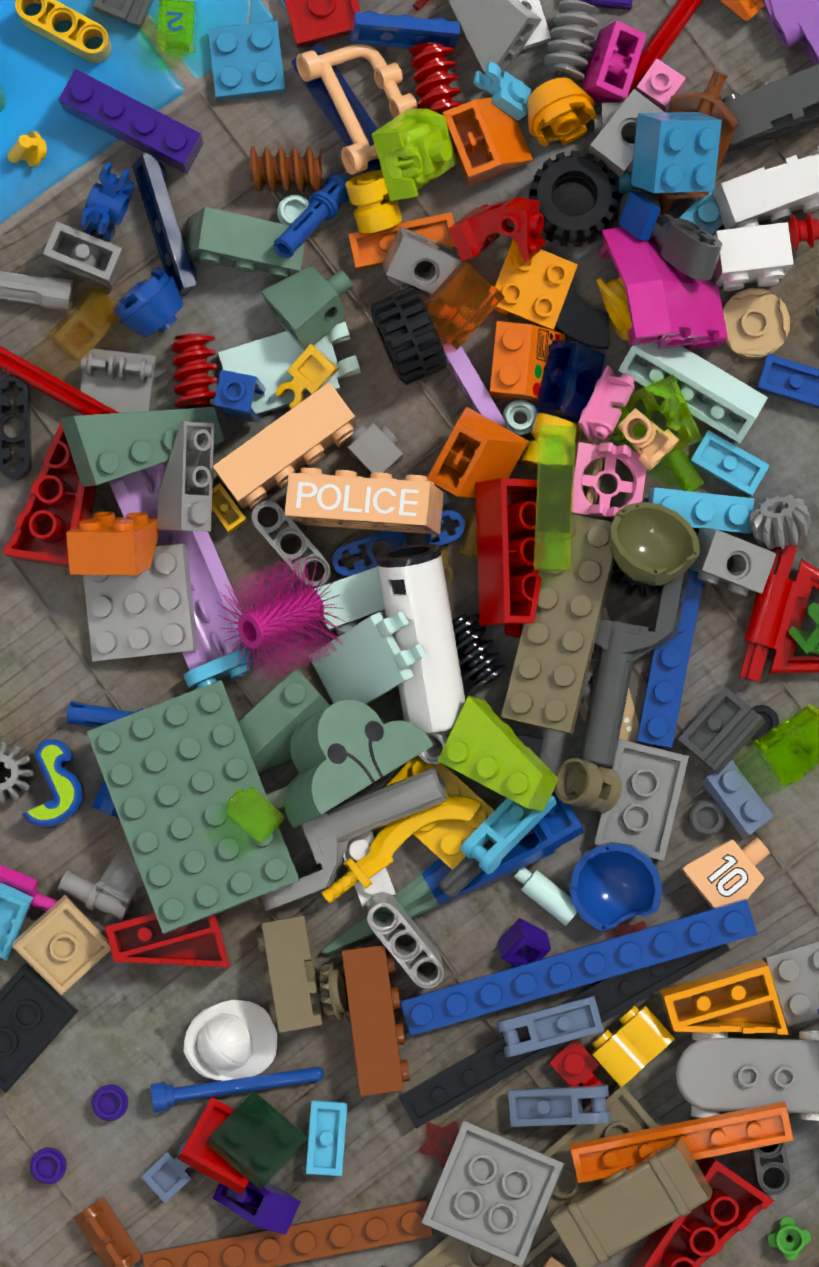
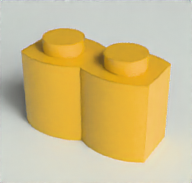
M633 1005L619 1018L622 1024L613 1033L607 1029L592 1042L595 1049L590 1054L620 1087L630 1081L675 1039L645 1005L639 1009Z

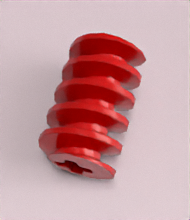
M425 43L410 48L409 53L414 56L411 60L412 68L417 70L413 77L414 81L419 84L416 87V95L422 97L418 101V108L429 109L442 115V112L462 105L463 102L452 101L453 97L461 94V90L459 88H451L449 85L459 79L458 75L447 73L448 70L456 67V61L445 60L446 56L454 53V48L445 47L439 43Z
M208 334L175 336L174 339L179 341L171 345V351L180 355L172 359V365L181 369L173 373V379L182 383L177 384L173 389L175 394L183 396L174 401L175 407L178 409L214 407V405L209 404V400L215 398L216 392L208 390V386L218 383V379L207 376V372L217 369V364L207 362L206 358L216 355V350L206 348L205 344L215 341V336Z

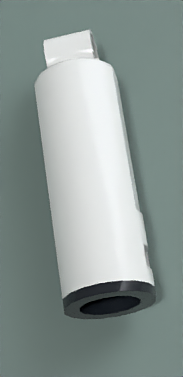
M415 544L384 551L376 556L386 618H390L403 611L409 622L407 626L392 634L400 651H406L420 643L426 654V657L409 666L414 676L400 684L398 689L404 721L413 723L421 728L434 745L419 754L420 758L427 764L437 765L441 764L437 760L463 708L465 695L440 547L436 544Z

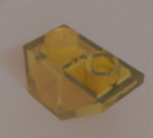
M95 285L47 336L70 360L80 361L102 339L118 317L112 310L116 304Z

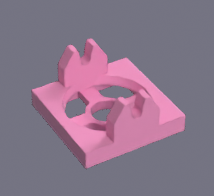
M578 442L572 474L571 514L613 521L616 513L626 505L642 502L647 468L638 460L641 455L636 451H632V448L627 445L614 446L610 442L594 445ZM605 457L603 471L599 472L596 476L583 474L592 461ZM617 459L621 460L630 469L634 477V483L621 481L619 475L615 472ZM608 474L615 478L617 488L614 493L604 494L599 490L597 481L600 476ZM582 486L594 489V492L599 496V504L592 505L586 499ZM619 492L632 494L624 506L610 508L611 498Z

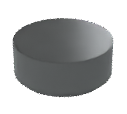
M699 801L689 812V824L699 835H714L725 824V814L715 801Z

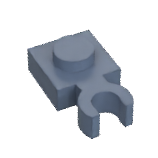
M188 1139L184 1141L183 1144L180 1146L179 1155L181 1154ZM169 1150L141 1176L164 1203L171 1199L193 1178L186 1170L191 1166L178 1160L179 1155L175 1158Z

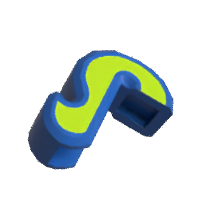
M47 739L39 744L34 756L54 799L22 814L29 823L40 827H53L67 822L79 812L85 800L84 786L79 777L64 767L66 762L74 760L72 750L66 743L60 740Z

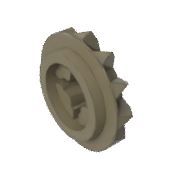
M333 962L322 965L319 976V990L323 1011L330 1021L342 1020L343 1014L347 1010L348 998L343 972Z

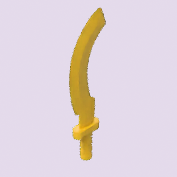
M447 795L446 802L386 825L370 844V852L356 863L351 858L346 860L343 865L351 870L322 891V895L331 904L359 881L367 889L373 884L370 878L394 861L392 856L395 851L413 833L428 824L440 820L471 821L481 806L480 801L465 796Z

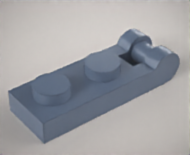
M594 995L496 1022L498 1032L503 1033L506 1046H503L506 1058L604 1032ZM527 1026L530 1039L520 1041L517 1028Z
M608 1085L508 1090L511 1127L611 1122L610 1110H606L605 1097L609 1096ZM591 1098L592 1111L583 1112L582 1099Z

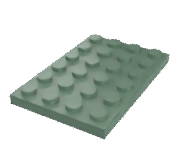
M222 680L87 731L88 738L163 935L300 882Z

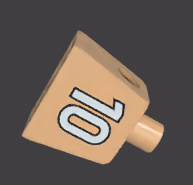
M758 837L743 849L733 839H729L689 861L679 869L711 908H715L745 898L748 899L764 880V877L755 866L771 853Z

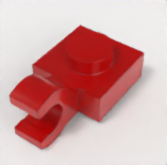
M577 1039L572 1040L549 1061L550 1065L571 1087L578 1086L581 1082L584 1086L603 1085L592 1073L600 1064Z

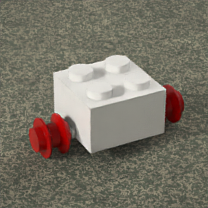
M808 212L805 219L798 221L795 215L791 214L785 223L716 231L714 237L722 242V247L713 273L712 282L718 287L723 286V291L742 289L745 283L758 282L759 287L779 284V279H783L794 265L791 247L797 250L800 242H807L809 247L813 248L814 241L819 240L818 219H812L810 212Z

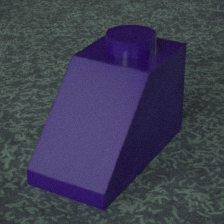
M251 1176L242 1194L219 1183L213 1196L214 1200L255 1226L285 1235L301 1202L282 1189L254 1176Z

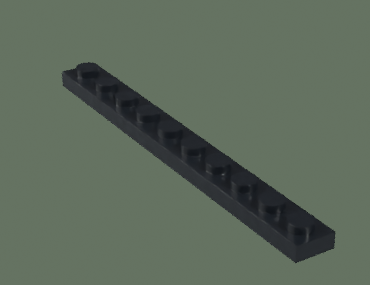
M723 944L607 978L560 1004L594 995L601 1022H604L730 949L727 944ZM527 1026L517 1028L520 1041L530 1039ZM504 1036L400 1094L398 1097L415 1128H418L567 1042L506 1058L503 1046H506Z

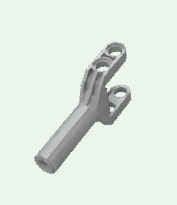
M434 767L335 806L322 815L303 823L302 827L316 863H321L323 870L299 879L300 882L262 897L261 901L265 911L332 885L343 862V854L350 839L446 802L447 790L440 773ZM288 786L266 794L270 806L274 807V809L272 808L273 812L285 808L284 798Z

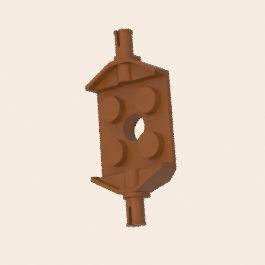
M714 70L709 84L703 92L672 95L670 98L672 101L667 112H700L722 120L717 175L739 123L732 111L722 102V96L719 95L728 75ZM710 191L660 193L661 215L668 214L673 202H676L678 199L706 197Z

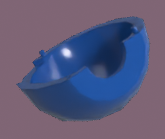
M616 842L599 845L584 853L573 869L569 887L572 904L581 918L600 931L616 927L620 922L637 915H643L644 917L657 912L663 892L658 869L650 857L633 845Z

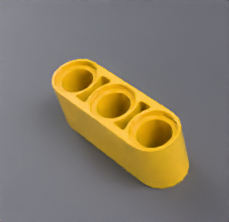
M16 0V11L23 25L88 62L101 63L110 56L112 51L111 41L105 28L97 22L56 0ZM29 5H41L42 8L38 14L34 16L25 14V10ZM63 20L73 23L67 32L60 33L55 30L56 25ZM92 37L103 39L102 45L97 49H88L85 46Z

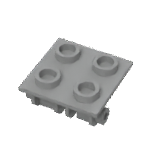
M86 347L85 355H82L81 369L83 371L80 391L119 413L149 411L156 356Z

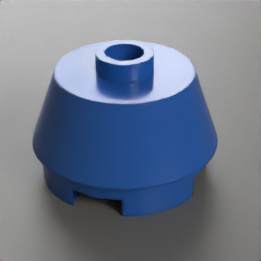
M161 267L151 272L153 276L151 279H145L133 286L119 300L121 304L116 305L112 309L119 316V323L144 337L152 335L158 329L161 333L167 330L177 320L175 314L184 305L173 276H168Z

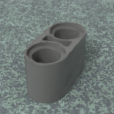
M785 1142L774 1144L767 1150L760 1148L750 1149L753 1175L758 1186L770 1195H778L788 1189L791 1176ZM771 1167H777L781 1172L779 1182L772 1186L766 1185L763 1181L765 1171Z

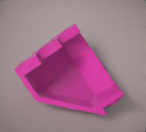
M623 227L602 230L604 244L599 251V258H612L625 287L632 326L627 332L630 346L658 342L659 349L686 345V349L694 351L721 347L726 342L728 336L719 287L710 280L691 278L660 256L661 247L655 243V239L650 236L649 241L637 239Z

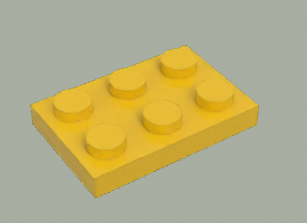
M417 755L409 760L386 786L434 767L443 779L447 795L465 796L478 800L481 803L480 808L471 821L440 820L428 824L413 833L453 870L467 857L461 852L463 843L494 810L442 763L437 765L427 764Z

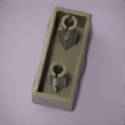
M679 1138L669 1145L653 1151L650 1156L627 1169L622 1168L605 1178L602 1184L585 1194L574 1197L571 1202L557 1209L550 1220L578 1267H594L609 1261L612 1256L677 1218L690 1214L693 1209L710 1200L713 1190L684 1141Z

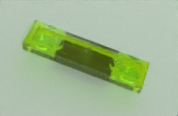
M540 425L534 570L570 571L576 426Z

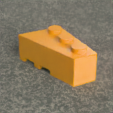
M762 959L659 990L668 1023L674 1032H742L743 1034L777 1033L779 1035H789L769 966Z

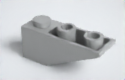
M181 421L158 492L157 530L211 531L214 423Z

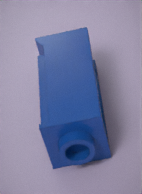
M221 370L214 406H219L225 412L224 416L259 423L260 415L253 411L251 404L254 393L265 395L266 388L256 376Z

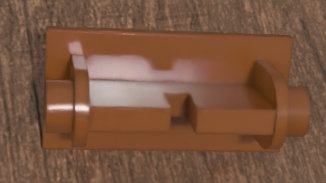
M104 1197L73 1217L105 1267H132V1265L143 1259Z

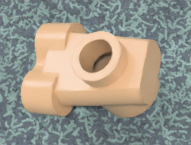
M636 408L617 426L641 455L638 460L649 471L680 441L669 429L664 432ZM639 424L645 425L647 429L645 436L641 438L634 435V428Z

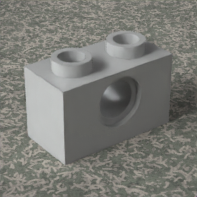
M633 89L590 144L588 153L594 155L597 160H602L610 170L621 178L628 170L632 173L635 143L624 141L621 132L628 128L636 130L638 113H662L664 111Z
M57 221L43 252L48 263L112 289L126 259L123 248Z
M400 226L382 263L385 275L388 276L387 279L400 287H407L409 284L419 288V292L422 295L436 301L440 297L448 301L451 300L468 264L467 260L461 261L456 249ZM422 261L432 263L431 268L427 272L419 273L414 270L416 265Z
M700 527L698 533L700 554L689 567V569L699 572L697 579L717 585L720 580L728 584V591L747 597L749 591L762 594L776 553L717 529ZM732 556L733 567L730 571H728L727 562L728 559Z

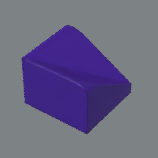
M521 918L498 941L501 959L515 966L542 959L551 950L547 932Z

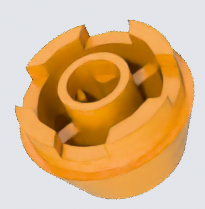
M562 77L549 80L537 87L527 99L529 132L544 147H547L549 142L560 140L562 145H566L577 140L587 133L588 130L585 125L590 119H596L594 100L569 78Z

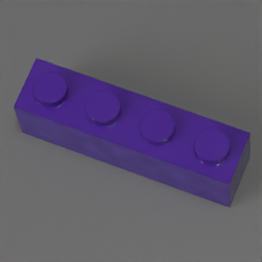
M77 69L74 70L59 98L64 111L145 153L156 152L157 159L188 174L204 144L201 133Z

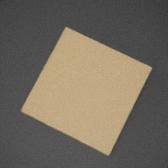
M66 895L11 943L13 948L60 995L66 992L111 951L108 938Z

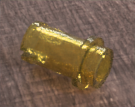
M470 511L469 518L465 517L464 519L467 525L458 553L478 558L476 512Z

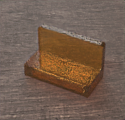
M462 261L424 304L432 318L438 335L458 350L501 302L504 295L481 277L468 262Z

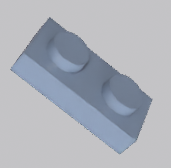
M733 760L719 774L713 771L701 781L743 839L750 836L774 817Z

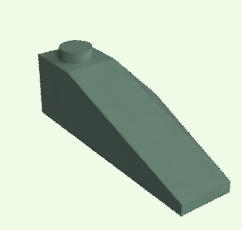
M297 668L296 671L294 670L238 722L258 774L291 760L290 744L295 729L305 719L330 706Z

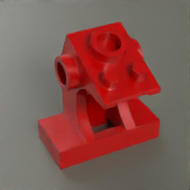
M515 197L491 206L485 204L474 208L448 228L461 261L478 255L500 237L499 232L515 240L524 262L529 261L540 251V247L545 246V238H540L544 227V216L540 213L539 200ZM508 224L515 225V228H510Z

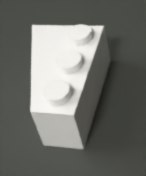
M819 146L818 150L811 156L798 159L797 155L786 158L787 163L766 170L763 167L721 183L712 194L716 205L719 207L725 230L760 226L759 222L771 219L772 223H777L788 219L793 211L803 209L804 213L819 209Z

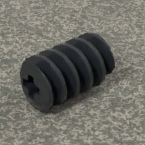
M466 613L453 619L452 623L458 657H463L459 661L460 670L469 669L463 680L465 683L476 681V684L470 690L471 693L501 677V674L508 667L506 664H494L501 654L500 652L488 653L487 650L494 641L493 639L481 640L480 637L487 631L486 626L474 627V624L479 620V614L468 615Z

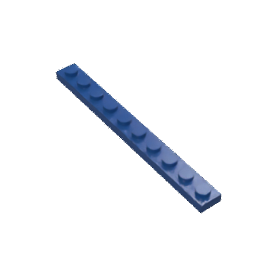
M745 898L401 1000L400 1003L410 1036L754 936L757 935V931L747 899Z

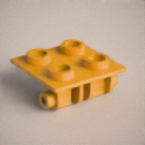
M512 239L488 304L495 306V311L501 314L508 315V313H512L550 330H554L578 264L542 249L529 261L524 262L517 243Z

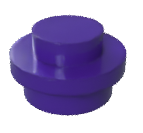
M104 1085L93 1095V1111L99 1118L105 1121L117 1120L125 1114L128 1108V1096L117 1085Z
M51 1147L37 1151L30 1162L32 1176L42 1184L58 1182L64 1176L67 1168L64 1155L59 1150Z

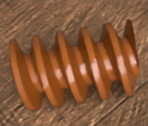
M251 146L250 179L253 181L256 191H262L266 181L270 191L276 192L280 182L285 192L291 191L294 182H296L299 192L305 191L308 182H310L313 192L319 191L323 177L322 148L318 158L314 157L311 147H307L304 157H300L297 147H293L290 157H286L283 147L278 148L275 157H272L269 147H265L262 156L258 157L255 147Z

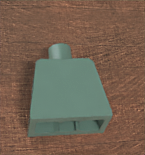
M308 267L261 292L270 313L305 351L310 344L315 345L345 318L346 312L340 296L352 289L353 285L343 270L325 280L314 267Z

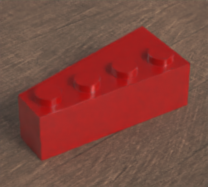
M60 422L43 460V468L38 479L33 482L29 492L31 495L23 512L17 518L14 525L16 526L10 542L6 543L2 554L12 559L69 568L66 532L79 526V521L91 519L96 486L82 487Z
M498 478L476 483L480 626H515L532 624L535 621L542 580L538 575L540 562L546 558L547 545L544 544L545 533H537L540 480Z
M714 1157L704 1158L698 1166L713 1190L710 1200L693 1209L690 1214L684 1217L681 1216L653 1232L629 1267H699L710 1256L714 1257L724 1248L722 1245L738 1231L741 1232L751 1223L750 1220L762 1209L770 1206L774 1200Z

